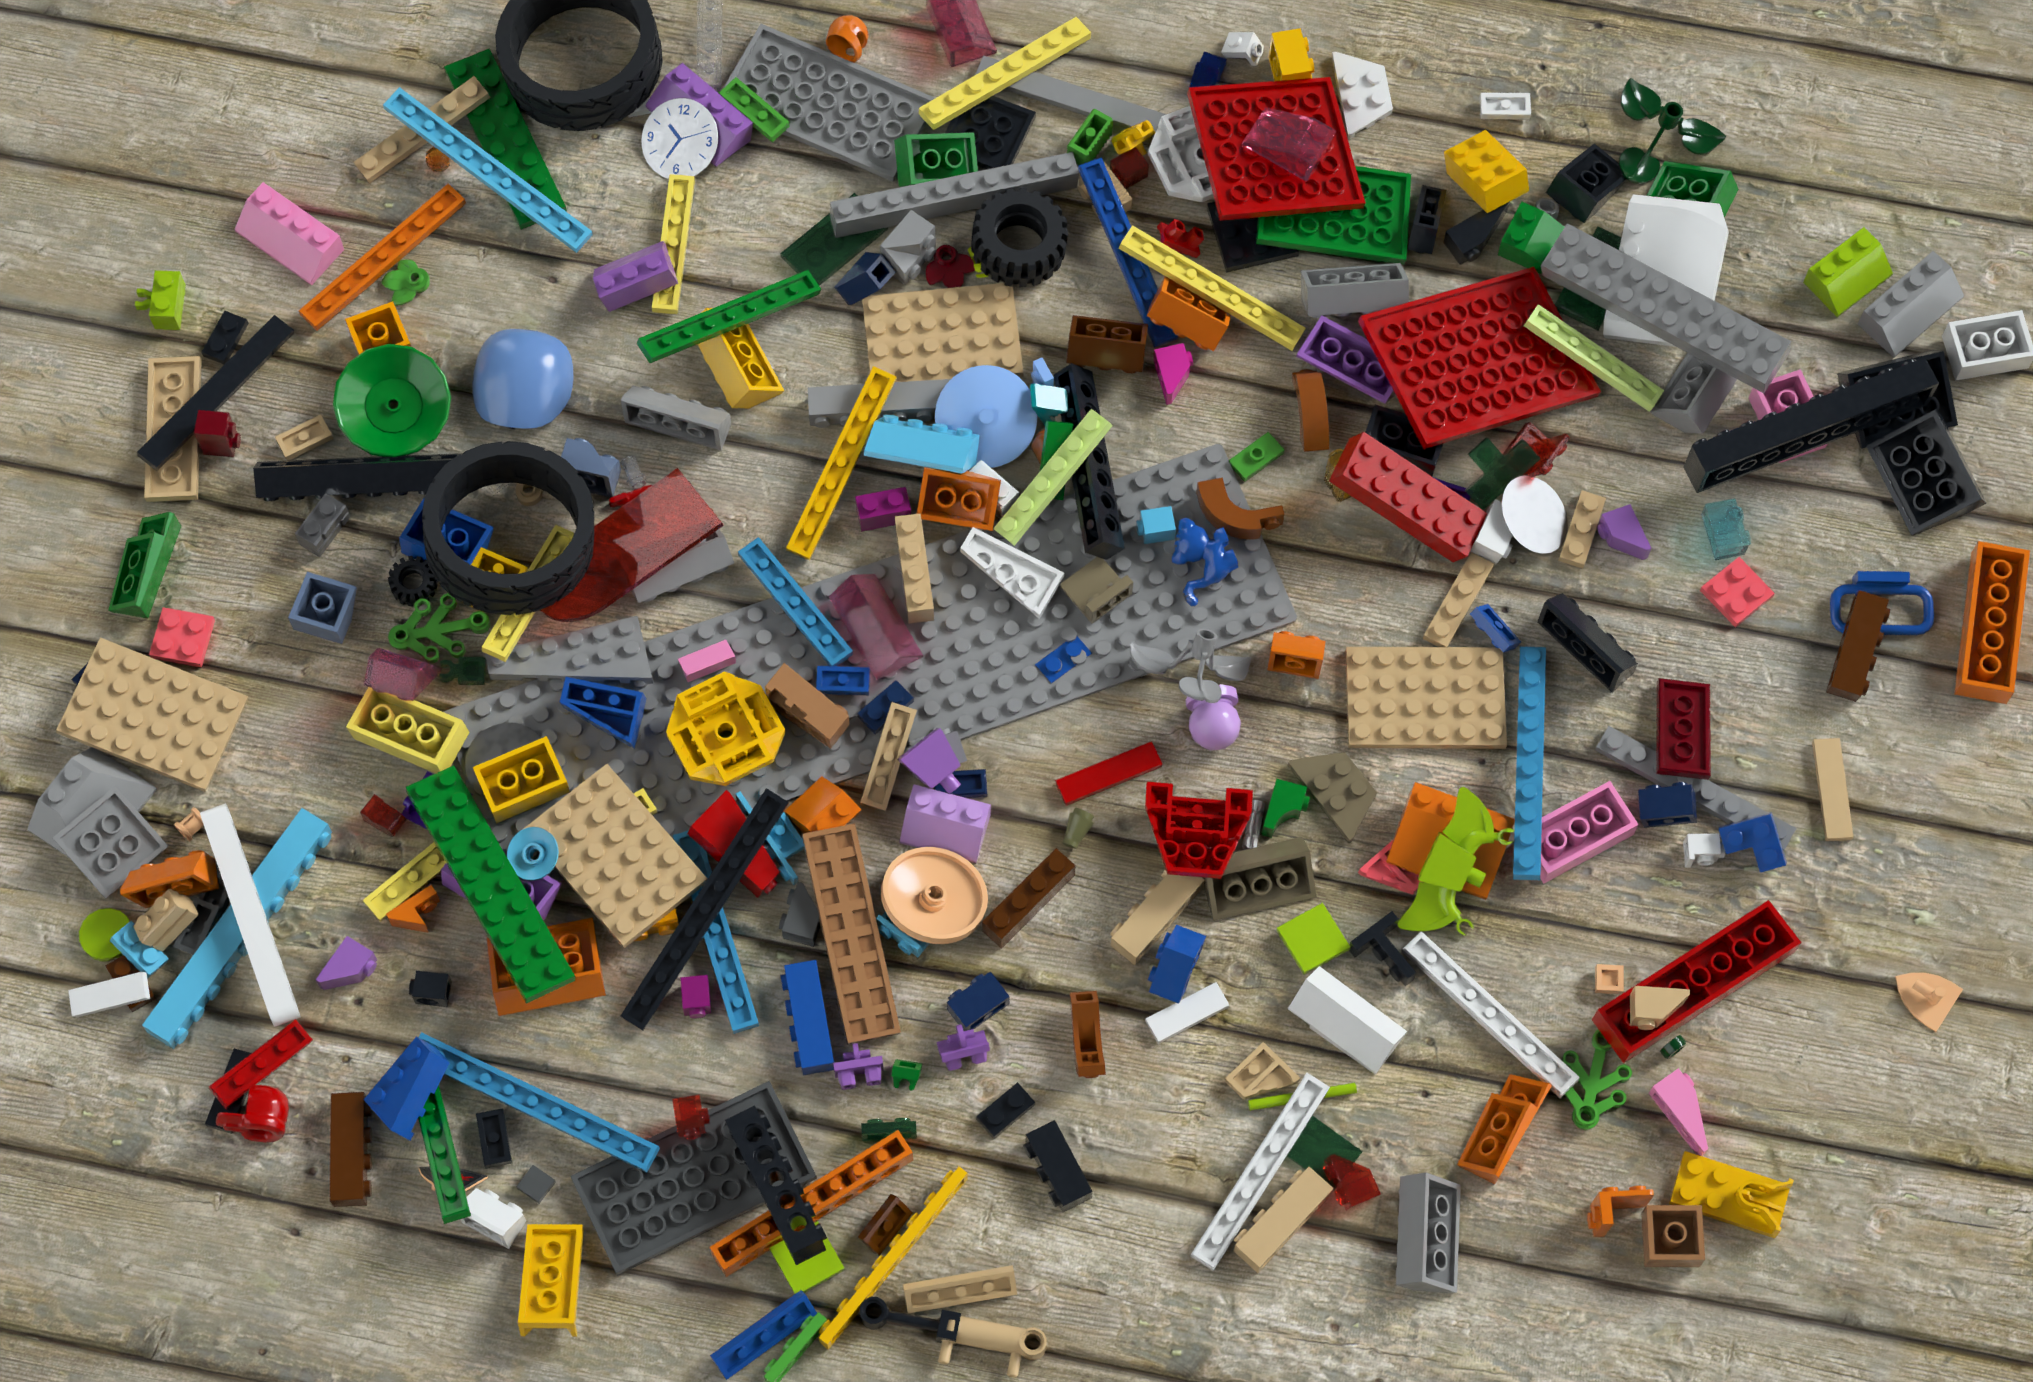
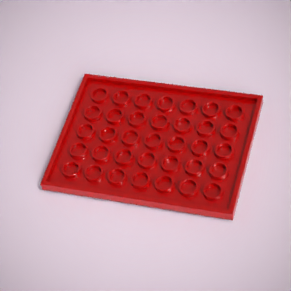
M1535 267L1360 316L1358 322L1423 449L1593 399L1601 393L1589 370L1524 327V324L1538 304L1562 320Z

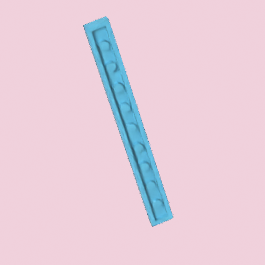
M400 87L383 104L387 112L577 253L593 235L589 228Z

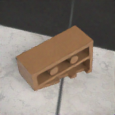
M785 663L782 664L765 686L766 696L776 712L830 749L850 725L849 715L845 708L839 704H834L822 692L818 691Z

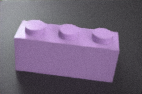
M914 784L906 808L900 843L916 848L937 847L946 849L962 856L969 862L977 863L991 816V805Z

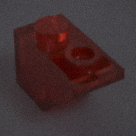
M1335 1154L1328 1156L1324 1160L1325 1165H1323L1325 1175L1328 1180H1333L1337 1189L1335 1190V1197L1340 1206L1344 1205L1346 1211L1376 1199L1381 1195L1369 1168Z

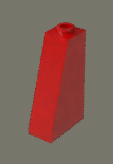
M725 790L691 825L687 834L719 862L742 827L746 817L731 793ZM763 845L740 879V882L757 898L763 892L768 895L778 884L776 878L780 873Z

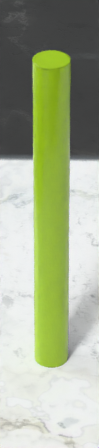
M1354 1082L1330 1086L1323 1099L1357 1093L1356 1084ZM1293 1093L1248 1100L1249 1110L1253 1111L1286 1105Z

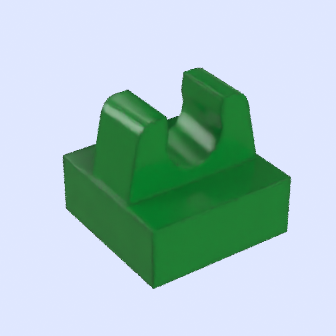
M895 1059L891 1075L894 1087L899 1088L900 1081L907 1079L910 1083L909 1090L913 1091L921 1075L922 1063Z

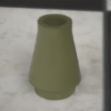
M1074 808L1073 813H1069L1065 837L1062 843L1070 848L1077 849L1082 839L1093 826L1092 820L1094 816L1087 811Z

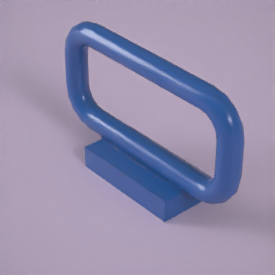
M1857 571L1852 577V584L1840 585L1832 592L1830 598V618L1835 629L1843 633L1846 623L1841 619L1840 600L1843 595L1856 594L1858 590L1874 595H1917L1923 601V622L1920 625H1882L1880 632L1884 633V635H1922L1928 632L1933 625L1934 602L1930 592L1923 586L1908 585L1910 582V572Z

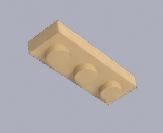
M1581 490L1558 561L1584 568L1606 500L1605 497Z

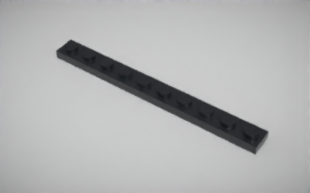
M765 789L620 1017L644 1031L787 808L788 801L769 789Z

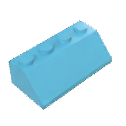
M883 415V417L874 421L864 450V456L963 474L976 465L980 435L972 434V430L967 428H957L956 431L947 429L948 426L935 423L932 426L923 425V421L917 419H908V422L898 420V416Z

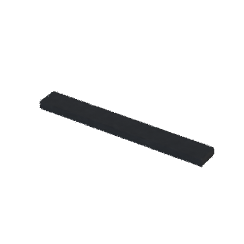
M274 315L137 451V456L158 471L194 435L198 410L217 411L294 334V329Z

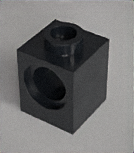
M416 971L415 979L410 980L409 995H412L415 1004L448 1007L452 981L449 974Z

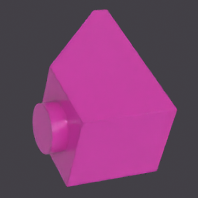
M1184 343L1154 349L1153 362L1166 405L1172 404L1189 377L1190 366H1193L1191 352H1186Z

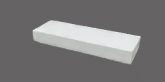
M138 972L68 990L72 1017L76 1018L150 999L147 973Z
M1217 982L1182 999L1179 1004L1175 1003L1145 1019V1022L1157 1043L1160 1044L1229 1008V1003Z

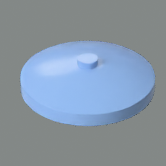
M982 365L971 367L958 373L945 385L937 400L935 423L947 425V429L957 431V428L971 429L972 434L980 435L976 464L982 460L990 468L1013 461L1025 451L1035 434L1037 414L1032 409L1031 391L1022 379L1004 368Z

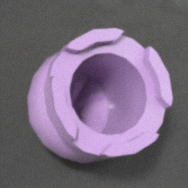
M1219 685L1222 695L1217 703H1208L1205 700L1199 701L1188 696L1186 698V707L1192 711L1189 717V730L1192 738L1207 750L1226 749L1234 743L1239 735L1241 721L1237 710L1233 707L1238 703L1236 688L1232 686Z

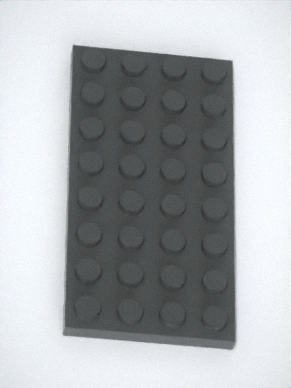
M770 1081L647 1139V1141L660 1147L648 1172L611 1156L570 1176L617 1276L765 1204L725 1122L726 1119L754 1105L759 1115L765 1113L771 1126L767 1131L770 1136L776 1135L782 1147L778 1153L781 1158L787 1157L793 1169V1172L789 1173L792 1180L798 1179L801 1186L817 1179ZM754 1137L750 1142H756L761 1137ZM765 1159L762 1161L761 1164H767L772 1159ZM776 1181L772 1186H779L783 1181Z

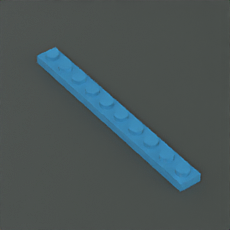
M1520 647L1513 880H1540L1546 647Z
M421 1032L419 1038L436 1047L450 1062L444 1073L445 1076L640 1170L648 1172L660 1149L658 1145Z

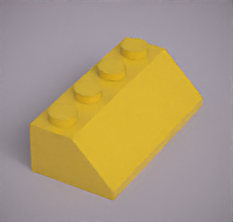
M705 308L702 312H705L712 308ZM748 324L698 344L704 360L713 372L715 380L720 385L731 408L749 409L784 392L782 385Z

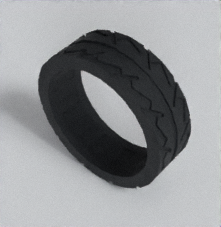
M509 0L498 21L495 34L496 53L505 81L507 82L506 84L518 106L522 110H526V114L539 123L553 128L561 127L560 130L569 131L594 130L600 126L603 128L617 123L632 114L651 95L658 82L663 63L661 41L648 0ZM601 8L613 11L629 20L640 32L638 47L631 61L619 74L607 82L592 88L571 91L545 87L529 78L519 67L522 49L529 36L543 22L567 10Z
M501 441L482 444L465 451L462 455L456 456L445 464L434 477L424 498L422 522L425 553L428 566L435 579L440 581L439 584L453 598L467 606H473L474 609L490 614L512 615L516 613V615L531 613L551 606L556 601H560L571 593L583 579L593 557L594 506L590 490L582 476L577 475L579 472L566 459L550 450L545 451L543 447L525 442L507 441L502 444ZM499 483L530 485L549 493L569 511L576 525L572 541L563 553L550 563L536 570L520 574H498L484 571L468 564L449 547L441 529L447 515L465 496L482 487Z

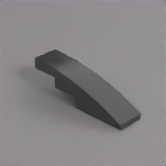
M217 864L219 889L200 893L198 898H194L193 903L197 909L198 916L179 934L173 946L192 955L195 954L223 916L230 903Z

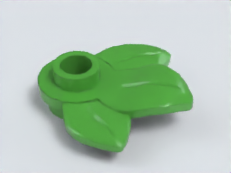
M405 259L399 261L397 270L387 273L381 283L387 289L394 291L392 301L395 306L412 301L416 293L427 290L430 284V277L424 269L418 268L414 261Z

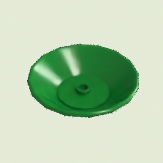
M386 344L366 349L348 362L336 381L333 398V408L337 424L349 441L371 455L382 457H400L414 454L433 442L448 420L451 394L446 376L435 361L413 347ZM391 402L398 403V407L395 409L389 408Z

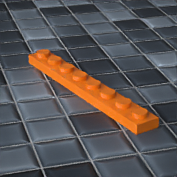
M445 185L299 310L300 315L318 331L466 204L465 198L451 185Z

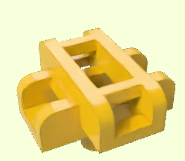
M1145 120L1121 131L1111 138V142L1118 155L1134 148L1139 158L1147 154L1142 142L1153 136L1156 132L1152 124Z

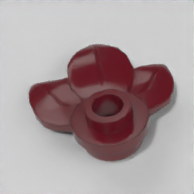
M942 245L934 254V260L927 265L926 280L930 286L942 281L947 288L962 287L964 274L975 271L974 262L968 255L958 253L954 247ZM944 256L951 257L950 260H942Z

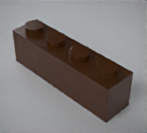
M1860 590L1854 595L1826 693L1854 702L1861 695H1866L1870 681L1866 680L1868 671H1873L1877 657L1873 656L1875 647H1880L1884 633L1880 632L1882 623L1886 624L1891 609L1887 608L1889 599Z
M1056 848L982 921V932L1002 949L1075 876L1076 865Z
M364 1092L331 1093L330 1202L334 1207L367 1206V1197L372 1196L371 1180H367V1170L372 1169L371 1153L367 1154L368 1143H372V1128L368 1127V1117H372V1109L364 1101L366 1097Z

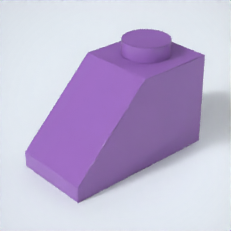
M1630 504L1601 515L1597 529L1600 537L1606 540L1609 547L1641 560L1648 558L1651 546Z
M346 936L315 980L323 990L362 982L366 976L369 977L374 972L377 966V958L373 951Z

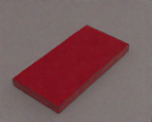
M1658 678L1656 696V774L1709 780L1711 776L1710 684Z

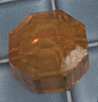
M432 147L426 152V164L433 172H443L450 166V158L437 148Z

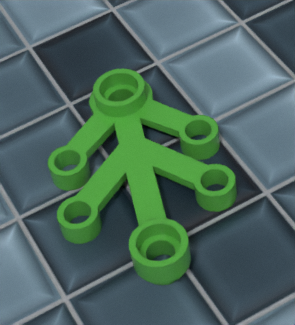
M446 593L440 598L441 605L425 627L416 628L422 617L427 616L431 612L429 601L422 598L415 602V611L404 625H396L390 630L388 639L393 648L397 650L410 648L423 656L427 663L433 664L440 658L438 649L435 646L426 647L417 641L418 639L428 638L449 651L452 657L461 658L466 652L464 644L458 640L452 641L443 634L471 629L475 634H484L490 628V620L486 613L476 611L469 618L441 623L447 614L457 606L456 599L449 593ZM448 599L453 600L451 605H445L444 602ZM422 604L427 605L425 610H419L418 608ZM476 618H483L481 623H474ZM401 633L406 634L405 638L397 639V635ZM456 646L462 648L461 651L457 653L453 652V649ZM429 652L436 653L432 658L427 657Z
M1596 1030L1592 1037V1045L1595 1051L1589 1076L1580 1064L1579 1056L1576 1052L1566 1051L1561 1059L1580 1077L1578 1082L1585 1091L1583 1101L1573 1086L1565 1093V1096L1574 1108L1572 1120L1578 1128L1583 1130L1594 1128L1599 1122L1600 1114L1613 1107L1620 1108L1624 1105L1626 1094L1622 1090H1614L1609 1098L1595 1105L1594 1103L1597 1094L1618 1082L1625 1083L1629 1081L1632 1075L1631 1068L1622 1064L1613 1073L1600 1079L1606 1051L1611 1049V1046L1608 1042L1606 1045L1598 1043V1038H1604L1599 1030ZM1566 1056H1572L1575 1062L1568 1063ZM1625 1070L1628 1076L1621 1077L1618 1071ZM1619 1095L1622 1098V1102H1615L1613 1096ZM1581 1114H1588L1590 1116V1120L1584 1121L1581 1118Z

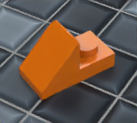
M430 885L386 913V916L393 927L428 933L427 926L420 917V914H426L435 909L437 903L440 902L439 896L433 886Z

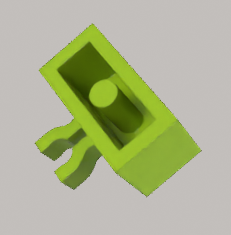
M155 270L152 292L137 288L136 293L138 297H145L147 299L142 302L135 301L136 310H147L150 308L149 317L154 329L180 330L186 288L181 272Z

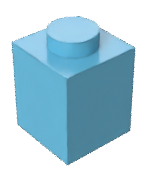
M1171 506L1141 510L1140 520L1136 521L1138 536L1143 535L1144 544L1175 540L1176 527Z

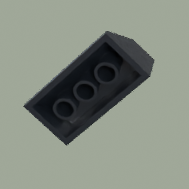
M1561 593L1544 602L1537 623L1609 691L1613 693L1634 674L1638 665L1635 657L1629 651H1624L1610 633H1605L1600 629L1592 616L1584 614L1574 599L1567 598Z

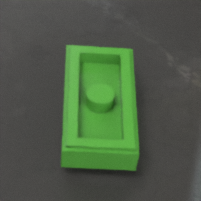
M1267 432L1231 458L1229 463L1240 478L1246 482L1283 455L1284 448Z

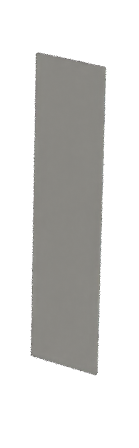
M1215 444L1112 480L1125 549L1105 561L1121 579L1126 575L1129 576L1133 581V593L1093 624L1066 595L1060 585L1040 619L960 552V548L971 529L925 545L934 606V621L908 624L899 554L801 587L853 650V655L838 666L870 667L869 696L824 694L834 704H839L847 710L850 722L848 728L831 749L776 712L785 728V735L774 762L727 786L690 780L666 735V730L677 694L724 671L735 675V677L761 685L766 694V684L782 664L785 663L816 688L817 666L829 665L773 597L645 641L644 645L654 684H645L644 681L631 680L630 683H620V680H605L603 683H600L643 692L647 698L635 749L564 709L560 703L564 685L562 679L549 678V681L535 679L448 709L444 713L461 719L470 732L457 757L469 792L473 794L472 797L502 849L507 851L509 843L519 831L523 830V828L567 794L496 824L485 797L480 795L483 792L478 781L475 782L473 788L467 778L465 759L473 740L485 729L501 723L522 724L534 730L541 738L547 736L567 780L570 792L604 765L608 764L633 793L642 788L645 790L657 809V813L653 817L673 838L675 834L689 831L691 825L725 790L731 793L736 802L735 794L741 791L753 809L766 788L786 801H791L799 798L821 776L836 785L869 773L883 729L875 735L857 717V713L895 680L914 697V702L908 707L917 710L906 747L910 746L909 741L923 736L926 737L936 728L942 730L949 727L950 732L957 731L961 741L1150 674L1139 668L1132 660L1130 655L1131 641L1139 646L1165 651L1175 660L1186 648L1188 641H1194L1198 629H1208L1217 635L1215 651L1292 624L1296 621L1297 615L1262 535L1260 539L1254 540L1239 539L1227 535L1229 545L1225 546L1224 549L1225 551L1233 549L1239 568L1228 573L1218 583L1211 584L1206 588L1195 589L1193 593L1198 598L1196 606H1190L1185 601L1183 589L1188 581L1204 577L1205 560L1187 562L1183 565L1172 563V554L1175 551V540L1144 544L1143 535L1138 536L1136 521L1140 520L1141 510L1171 506L1176 527L1175 538L1179 531V520L1189 518L1197 526L1204 528L1210 539H1214V532L1217 529L1202 513L1196 495L1197 482L1223 477L1229 499L1236 506L1250 510L1223 446ZM1074 493L1065 496L1064 500L1051 501L1015 546L994 529L993 531L978 529L1064 572V578L1061 583L1096 558V556L1085 553ZM998 519V520H995V521H994L993 528L996 526V524H997L1001 519ZM1078 636L1092 654L1086 658V653L1082 650L1080 655L1076 657L1071 656V661L1077 665L1051 684L1035 664L1063 643L1073 642ZM727 640L735 655L736 663L687 682L678 659ZM1191 649L1179 663L1194 658ZM1061 662V668H1060L1058 671H1056L1055 673H1058V672L1062 669V662ZM726 730L721 732L719 736L728 738L733 733ZM536 851L533 854L534 860L538 859L540 855L539 851ZM555 867L548 874L549 877L558 882L565 880Z

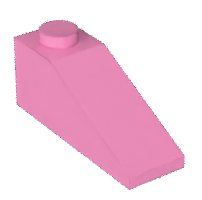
M1678 1068L1655 1084L1648 1094L1694 1153L1704 1156L1708 1146L1694 1083L1688 1074L1682 1073Z

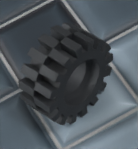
M408 556V561H405L403 557L399 559L401 564L398 565L395 562L393 564L394 570L390 569L388 583L396 600L399 599L403 605L407 602L410 607H413V603L418 599L423 598L430 601L428 596L433 597L435 595L434 589H437V580L428 566L427 560L425 559L423 562L422 557L417 556L416 560H414L413 556ZM419 574L423 578L422 584L415 589L404 587L403 580L407 575Z

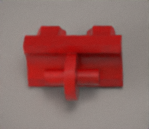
M1174 219L1169 225L1163 222L1157 225V230L1161 233V243L1180 254L1183 253L1193 258H1197L1201 254L1199 245L1204 241L1202 229L1194 226L1187 232L1182 221Z

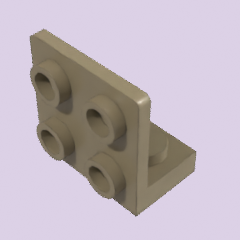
M1099 557L1090 561L1060 584L1061 589L1091 624L1133 593V581L1129 576L1126 575L1121 579L1108 563Z

